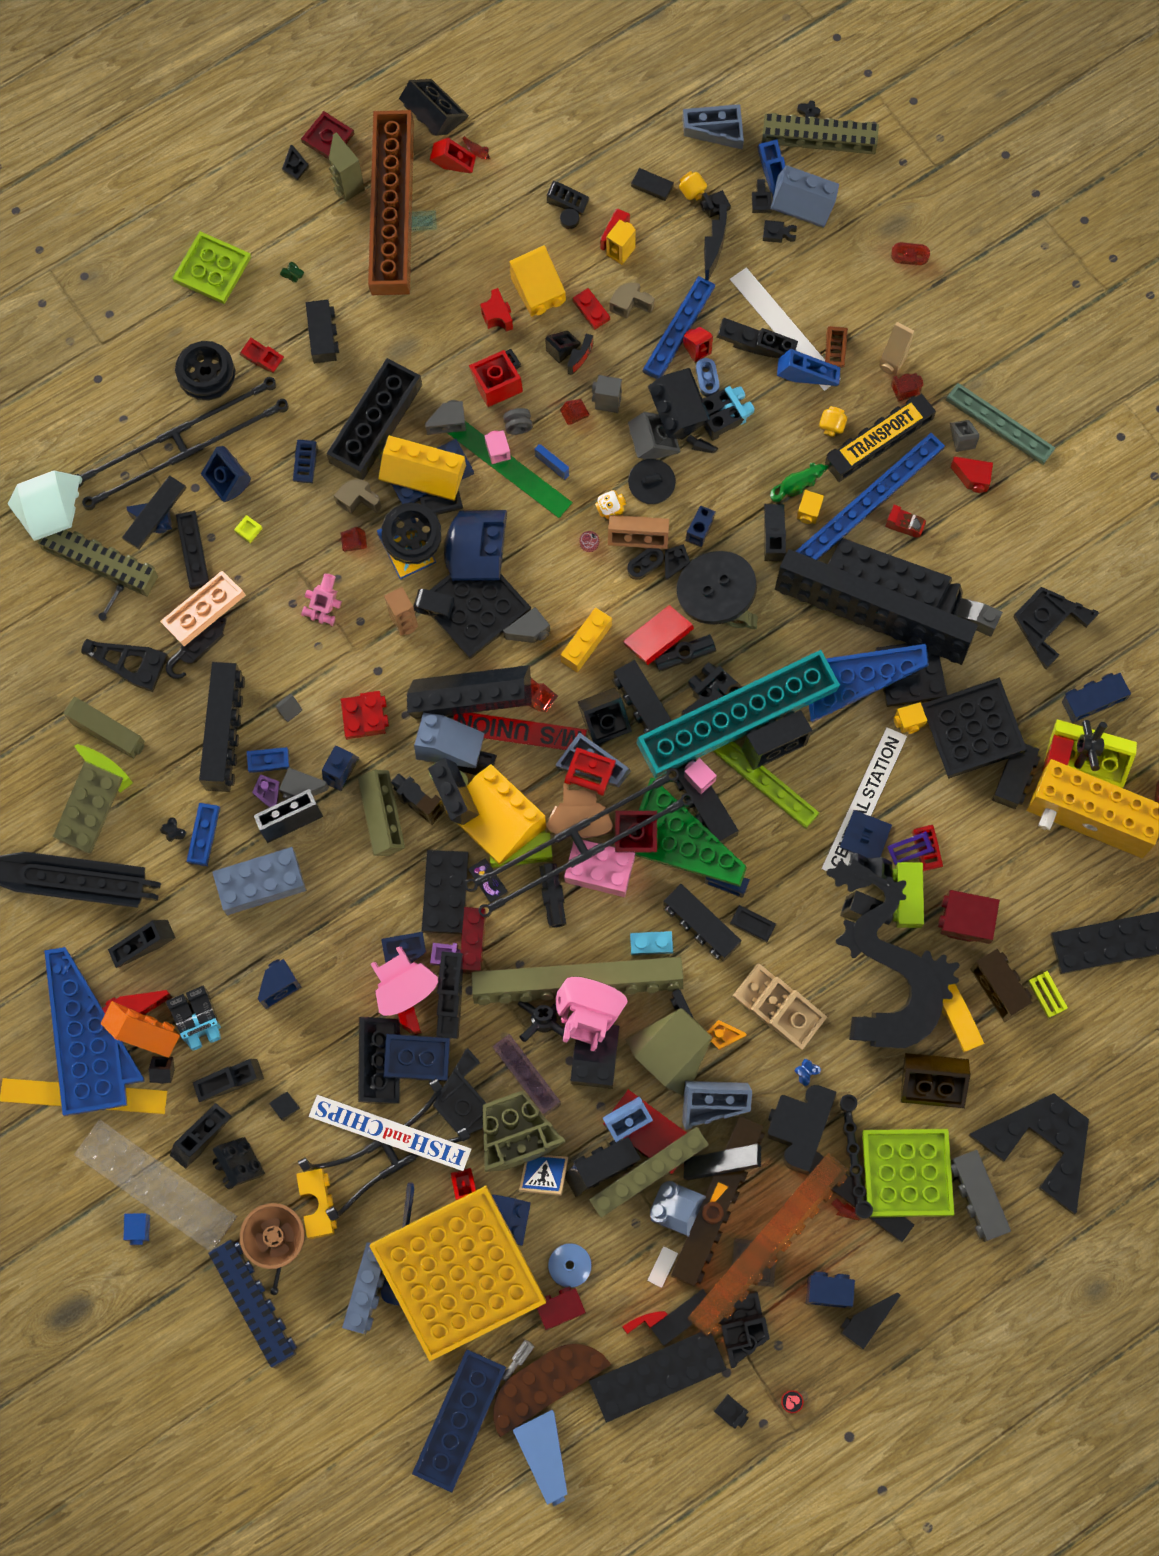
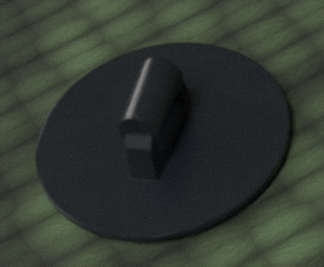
M658 459L640 461L632 468L628 478L629 489L633 496L646 504L664 502L672 495L676 484L675 475L671 467Z

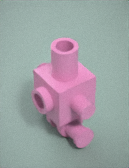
M324 574L321 585L315 587L313 591H306L305 598L311 599L309 608L303 607L301 616L310 617L312 621L318 619L321 624L325 622L333 626L335 616H329L326 613L328 614L332 611L333 607L339 609L342 601L336 600L338 591L332 590L335 576Z

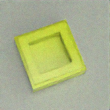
M246 515L234 531L251 543L263 528Z

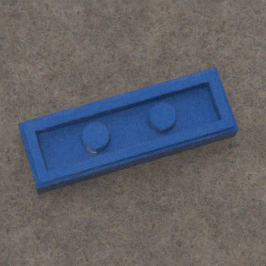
M199 803L187 863L208 867L220 806Z

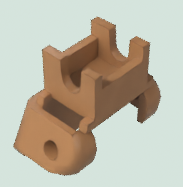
M563 783V803H559V806L554 807L547 823V832L556 835L585 818L588 819L605 810L606 807L601 806V803H597L596 791L568 790V784ZM609 814L590 823L591 825L580 830L578 833L581 838L598 837L612 833L613 824Z

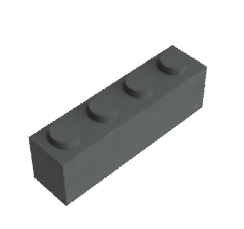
M978 1150L952 1159L951 1173L954 1178H958L960 1183L958 1186L962 1198L966 1197L968 1202L966 1208L969 1216L976 1221L977 1226H975V1230L979 1239L983 1238V1241L986 1242L1011 1232Z

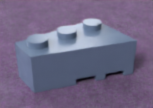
M580 732L555 765L558 769L568 772L578 747L616 760L608 785L619 788L631 772L627 766ZM577 770L575 772L576 775L599 782L602 781V779Z
M685 1081L682 1116L685 1130L699 1124L711 1123V1121L723 1117L729 1118L750 1112L752 1100L751 1087L748 1083Z

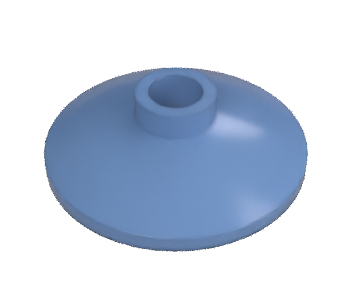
M561 1245L553 1251L549 1258V1273L557 1284L563 1287H577L584 1283L590 1275V1256L579 1245ZM572 1261L574 1267L567 1269L565 1266L566 1262Z

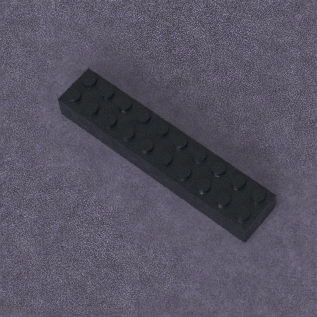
M788 549L779 568L775 590L781 594L789 595L801 602L809 603L821 610L829 611L838 617L846 618L858 625H863L876 632L891 636L895 640L906 642L911 646L926 644L928 652L948 659L953 663L963 664L978 627L976 623Z

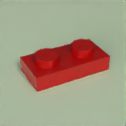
M589 288L572 298L574 304L594 330L610 321L609 314Z

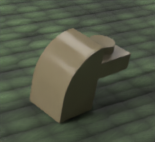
M626 283L614 292L609 302V311L624 318L628 317L633 306L651 313L654 309L655 298L646 292L641 293L640 284Z
M350 480L343 484L334 495L336 504L350 514L354 512L360 503H363L376 513L381 509L379 496L371 491L369 483L364 480Z

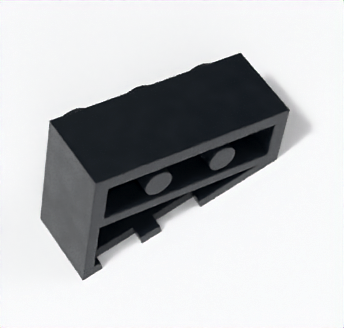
M629 1137L623 1140L620 1139L617 1142L613 1140L609 1143V1147L603 1149L601 1146L592 1151V1156L588 1158L581 1156L573 1161L574 1165L566 1172L565 1179L575 1197L582 1195L585 1190L591 1187L598 1186L599 1183L625 1171L641 1160Z

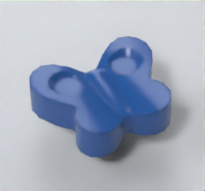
M808 1059L803 1060L802 1066L795 1068V1073L799 1075V1082L804 1086L809 1085L811 1075L821 1072V1068L816 1064H812Z

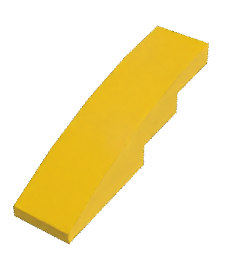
M956 984L948 985L953 998L943 999L942 1012L946 1016L953 1034H956L963 1052L984 1045L978 1028Z

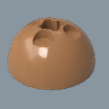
M269 1203L255 1208L245 1218L240 1230V1244L245 1256L253 1264L266 1269H276L291 1263L300 1253L304 1243V1228L300 1218L292 1209L282 1204Z

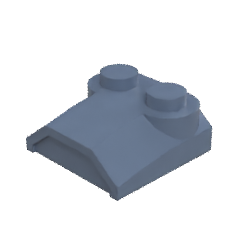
M667 1181L661 1185L650 1209L651 1221L689 1237L690 1230L706 1196L677 1185L672 1181Z

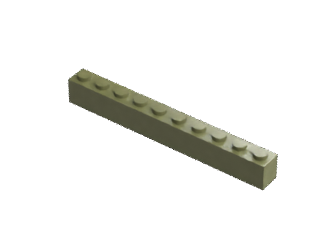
M681 957L472 972L474 1004L479 1005L497 1002L507 1004L511 1001L530 1002L531 1000L538 999L552 1000L556 998L557 992L565 980L570 977L594 980L629 995L637 992L655 993L663 990L673 992L683 989Z

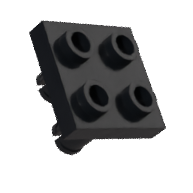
M245 1137L220 1144L212 1149L217 1157L213 1159L212 1163L215 1165L219 1162L215 1169L218 1171L224 1170L226 1176L223 1178V1184L229 1181L224 1185L227 1189H232L234 1186L260 1178L265 1174Z

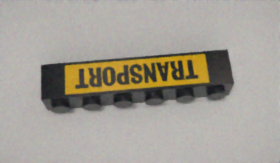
M922 393L917 397L912 396L906 401L905 405L902 407L897 406L890 412V415L885 418H879L869 429L868 427L864 428L854 439L849 438L839 449L831 450L826 455L825 465L829 466L828 469L836 480L841 482L932 421L936 410Z

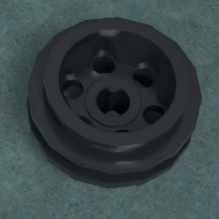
M199 341L190 344L182 350L176 360L175 373L180 387L188 396L197 400L209 401L221 397L229 391L235 380L236 370L230 353L222 345L213 341ZM212 360H216L218 363L213 364ZM191 368H195L194 372L190 373Z
M404 503L394 507L386 515L382 524V542L386 551L395 560L404 564H420L429 560L437 552L441 543V525L437 515L428 507L419 503ZM411 518H418V522L412 523ZM400 521L404 523L402 528L397 527ZM424 526H428L430 528V531L424 533L422 531V528ZM411 532L417 534V537L414 536L413 539H408L406 536L411 535ZM400 536L401 541L395 542L394 537ZM421 541L427 542L423 547L420 546ZM405 547L413 548V550H407Z

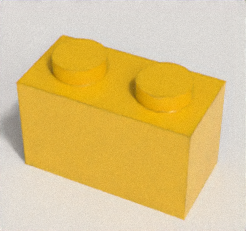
M619 220L606 236V255L623 265L635 249L636 229L633 225Z

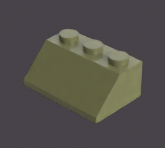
M336 132L333 134L330 149L329 170L333 175L331 179L335 185L333 187L334 191L347 202L365 190L359 159Z

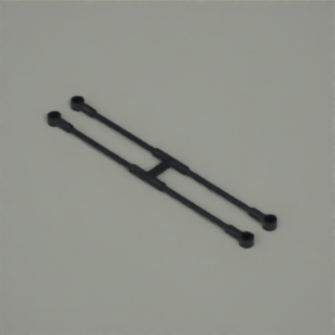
M267 377L263 383L252 388L251 391L158 435L156 439L94 470L91 469L81 475L74 474L82 477V483L79 484V488L85 481L96 476L97 473L172 437L181 452L169 458L168 461L107 492L104 491L94 497H85L82 500L84 508L93 510L96 504L107 499L108 496L169 465L173 466L204 450L203 448L264 417L268 418L275 413L286 412L289 408L287 401L279 399L276 405L264 410L263 413L189 449L180 436V433L190 429L192 425L252 395L255 396L265 390H274L276 388L275 379ZM268 382H273L272 385H267ZM281 404H286L283 408L279 407ZM92 501L91 505H86V503Z
M674 768L669 769L664 776L653 781L649 786L598 814L572 825L554 835V838L476 879H468L465 882L466 890L468 892H475L478 886L491 880L493 876L555 842L559 843L569 836L572 837L581 853L570 859L563 866L503 899L501 897L493 903L481 905L479 907V914L483 918L489 917L493 911L502 907L511 899L562 871L577 866L604 851V848L662 816L673 813L682 807L691 806L693 804V797L691 794L685 793L681 796L680 800L667 806L665 810L589 850L578 833L580 830L591 825L590 823L654 788L657 789L668 782H676L679 778L678 771ZM671 772H674L677 776L675 778H670L669 774ZM685 797H689L691 801L689 803H684L683 799ZM471 882L475 883L473 889L468 888V884ZM483 908L489 909L487 914H482L481 911Z

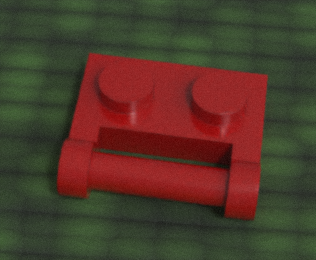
M577 747L564 783L569 785L572 783L596 791L598 795L604 796L616 760ZM577 770L600 778L602 781L598 784L574 776Z

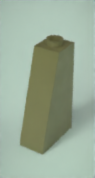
M75 696L63 713L73 726L133 759L144 748L145 741L140 735Z

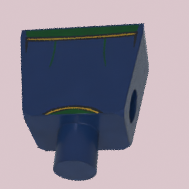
M335 745L322 769L323 781H326L328 786L342 791L359 757Z

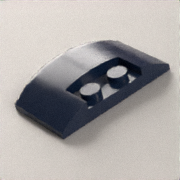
M469 510L458 512L449 526L444 543V560L453 581L500 580L507 510Z

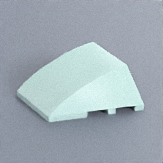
M54 470L17 484L8 505L34 541L72 527L76 509L74 504L75 499L79 496L78 486L82 483V477Z

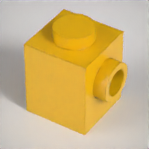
M921 702L897 709L894 723L896 728H900L901 733L908 732V734L919 731V728L925 727L927 718Z

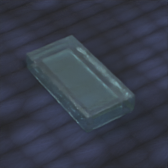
M436 210L412 212V232L437 230Z

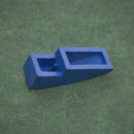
M778 140L761 143L757 146L772 197L774 196L778 175L786 166L784 157L781 156Z

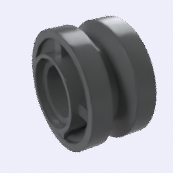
M517 408L506 412L503 415L504 423H506V433L518 435L530 431L533 428L532 420H530V411L525 408Z

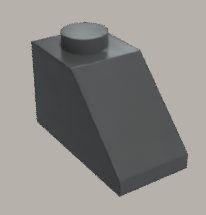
M451 400L443 403L425 423L427 435L466 431L463 401Z
M534 607L505 628L503 634L506 640L535 643L549 636L550 625L537 608Z
M288 768L279 791L283 798L287 800L308 789L316 796L327 791L329 786L326 781Z

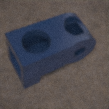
M700 506L686 533L685 541L702 547L716 511Z

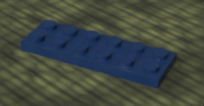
M466 1349L412 1475L453 1493L507 1367Z

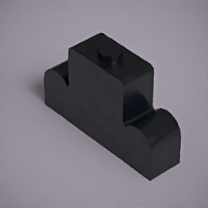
M813 1085L806 1091L805 1102L781 1095L776 1110L771 1109L768 1118L771 1124L767 1137L789 1146L785 1151L783 1159L784 1164L789 1169L805 1175L809 1174L837 1093L836 1091L819 1085Z

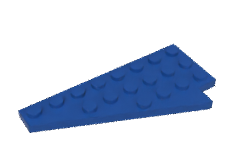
M67 948L44 950L63 1116L128 1106L125 1085L145 1082L143 1075L124 1043L115 1039L100 1024L105 1013Z

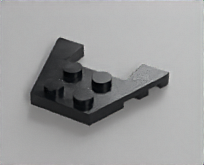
M1040 587L1013 617L1041 664L1047 669L1059 657V654L1044 642L1069 615H1072L1087 628L1099 615V612L1094 609L1085 608L1078 602L1074 603L1065 599L1062 595Z
M468 1048L464 1051L433 1104V1107L457 1134V1130L464 1126L470 1134L483 1129V1105L486 1102L464 1078L480 1064V1061Z

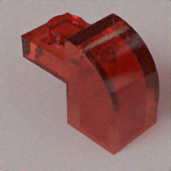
M531 678L532 705L530 707L540 712H547L558 695L544 683H537Z

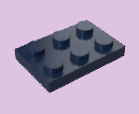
M386 1034L383 1077L431 1081L437 1078L438 1081H447L450 1038Z

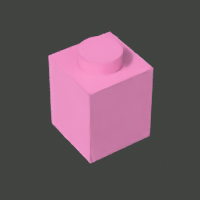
M504 430L491 431L488 435H485V444L492 464L511 459Z
M700 758L696 762L692 760L684 768V777L700 794L716 781L717 776Z

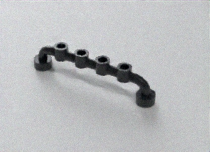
M847 1094L841 1098L840 1108L844 1112L845 1124L843 1133L847 1136L848 1146L846 1154L850 1157L851 1163L849 1175L853 1178L854 1188L852 1196L856 1199L855 1215L861 1220H866L872 1215L873 1207L864 1200L866 1189L862 1186L861 1174L863 1168L859 1164L858 1153L860 1147L856 1143L855 1137L857 1126L853 1122L852 1112L856 1109L858 1102L853 1095ZM851 1126L853 1131H847L846 1127ZM854 1147L856 1152H850L849 1148ZM857 1168L859 1174H854L852 1169ZM860 1189L863 1194L857 1195L855 1190Z

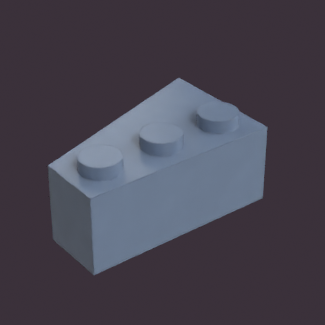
M740 104L683 109L684 136L733 148H743L744 138Z

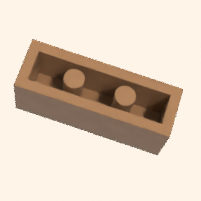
M609 516L608 546L668 548L669 519Z
M400 587L384 595L389 616L401 636L413 633L418 627L414 607L403 587Z

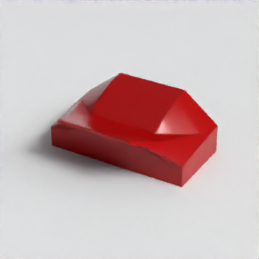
M414 1006L397 1014L404 1030L413 1036L422 1034Z

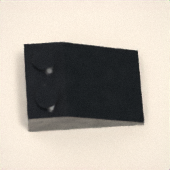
M612 1025L606 1031L603 1041L598 1042L595 1051L590 1050L591 1044L575 1039L571 1084L613 1089L620 1026Z

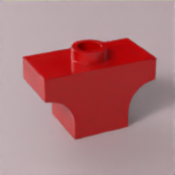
M498 288L491 290V298L487 302L480 304L481 314L487 328L490 329L498 326L502 327L506 332L513 330V321L509 314L511 313L509 303L504 302Z

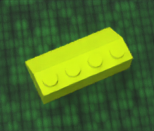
M1057 719L1050 737L1046 756L1054 734L1073 739L1074 744L1068 766L1077 769L1074 763L1080 755L1077 751V742L1082 734L1084 735L1083 727ZM1103 733L1101 738L1104 739V750L1100 756H1097L1100 769L1092 771L1089 758H1087L1081 769L1077 770L1123 788L1136 756L1137 742Z

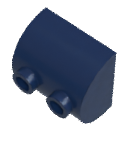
M225 446L215 448L201 472L203 478L223 502H228L240 495L247 488L251 480L249 473L244 470L238 460Z

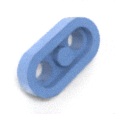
M700 359L696 365L700 392L708 397L719 391L718 374L712 359ZM707 368L709 371L704 372L703 369ZM711 386L713 389L708 390L706 387Z

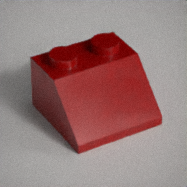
M505 350L469 365L478 391L487 407L523 392L521 377Z

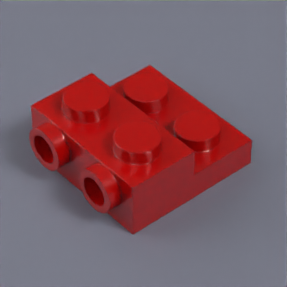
M380 691L360 693V696L341 698L346 739L386 734L385 727H389L388 715H384L383 708L387 707L385 695L381 696Z

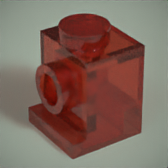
M908 373L902 375L899 379L897 376L893 377L891 387L897 401L920 395L923 387V380L920 375H917V373L910 375Z

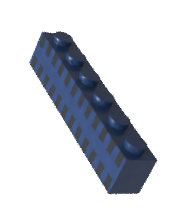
M230 1239L208 1253L270 1367L275 1368L297 1355L295 1352L297 1346L292 1337L288 1338L284 1332L287 1328L281 1318L277 1319L273 1312L276 1310L270 1298L266 1299L263 1294L266 1290L260 1280L256 1281L252 1274L255 1272L249 1260L247 1262L244 1260L241 1244L239 1242L235 1243Z

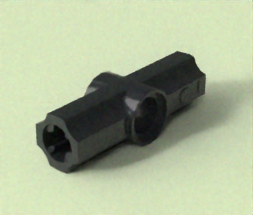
M709 634L690 642H680L676 647L668 649L655 659L657 669L661 672L680 664L686 665L694 659L716 652L714 641ZM682 650L690 652L688 656H681L679 653Z
M557 863L539 866L541 877L557 869ZM559 874L542 882L543 888H541L549 928L567 925L563 905L565 903L562 885H560Z

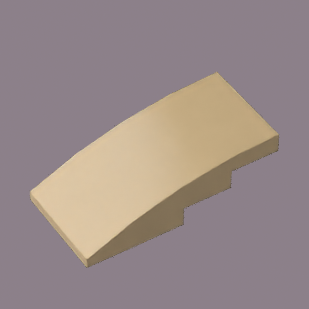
M756 964L732 995L745 1008L800 1050L804 1049L827 1018L825 1014L799 992L791 989L761 964Z

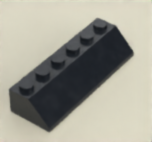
M530 665L414 679L407 692V713L414 719H422L423 712L447 716L532 705Z

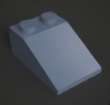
M423 712L414 744L416 760L438 762L446 758L455 762L457 766L476 768L484 733L444 715Z

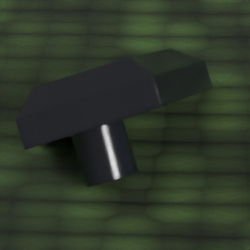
M290 145L282 171L298 181L309 165L295 147Z
M684 544L665 550V580L671 578L690 563Z

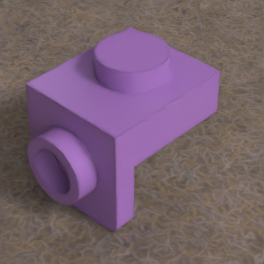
M433 943L430 964L440 966L442 951L460 953L461 950L458 949V944Z

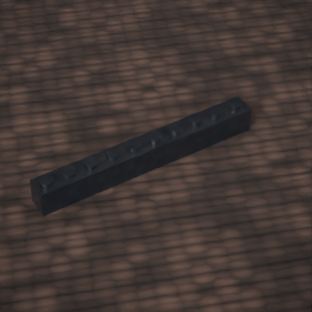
M635 660L614 671V679L612 681L617 690H622L624 694L622 697L628 707L631 706L634 710L633 716L638 724L642 723L645 728L643 730L644 734L672 721ZM687 764L677 768L679 778L674 784L679 792L683 791L684 794L689 793L692 795L693 804L688 808H693L696 813L695 818L717 837L722 844L738 836L739 830L713 787L710 786L700 794L684 777V768ZM674 772L670 773L674 776V778L677 776ZM689 797L684 798L685 803L691 801Z

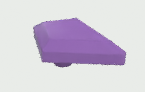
M260 774L252 793L270 808L278 804L280 782Z

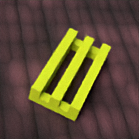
M1048 971L1028 981L1048 1019L1068 1009ZM1043 978H1045L1047 984L1049 985L1053 995L1055 996L1061 1008H1058L1046 984L1044 983ZM1035 982H1039L1054 1010L1053 1012L1050 1011Z

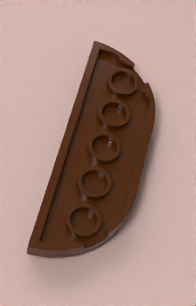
M567 1344L557 1347L510 1377L498 1392L494 1403L493 1416L499 1437H502L609 1367L611 1363L596 1349L582 1344Z

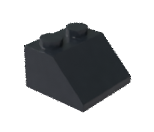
M615 687L577 702L591 740L596 745L632 732L622 698Z

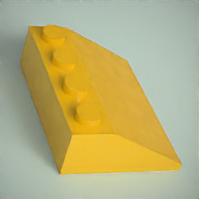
M492 764L478 773L467 785L479 815L464 825H458L499 865L547 828L545 815Z

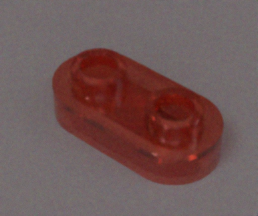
M899 242L892 247L891 251L892 260L900 264L924 265L930 257L929 248L923 244Z

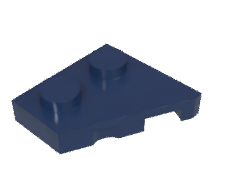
M423 932L381 939L385 963L399 955L396 950L399 946L403 948L411 963L426 953Z

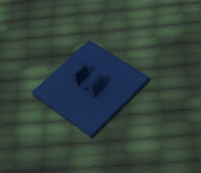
M853 810L840 848L854 854L859 853L866 858H880L892 824Z

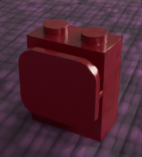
M949 890L948 894L944 895L941 907L945 909L944 915L939 917L938 927L941 928L940 934L952 939L990 944L994 938L1000 900Z

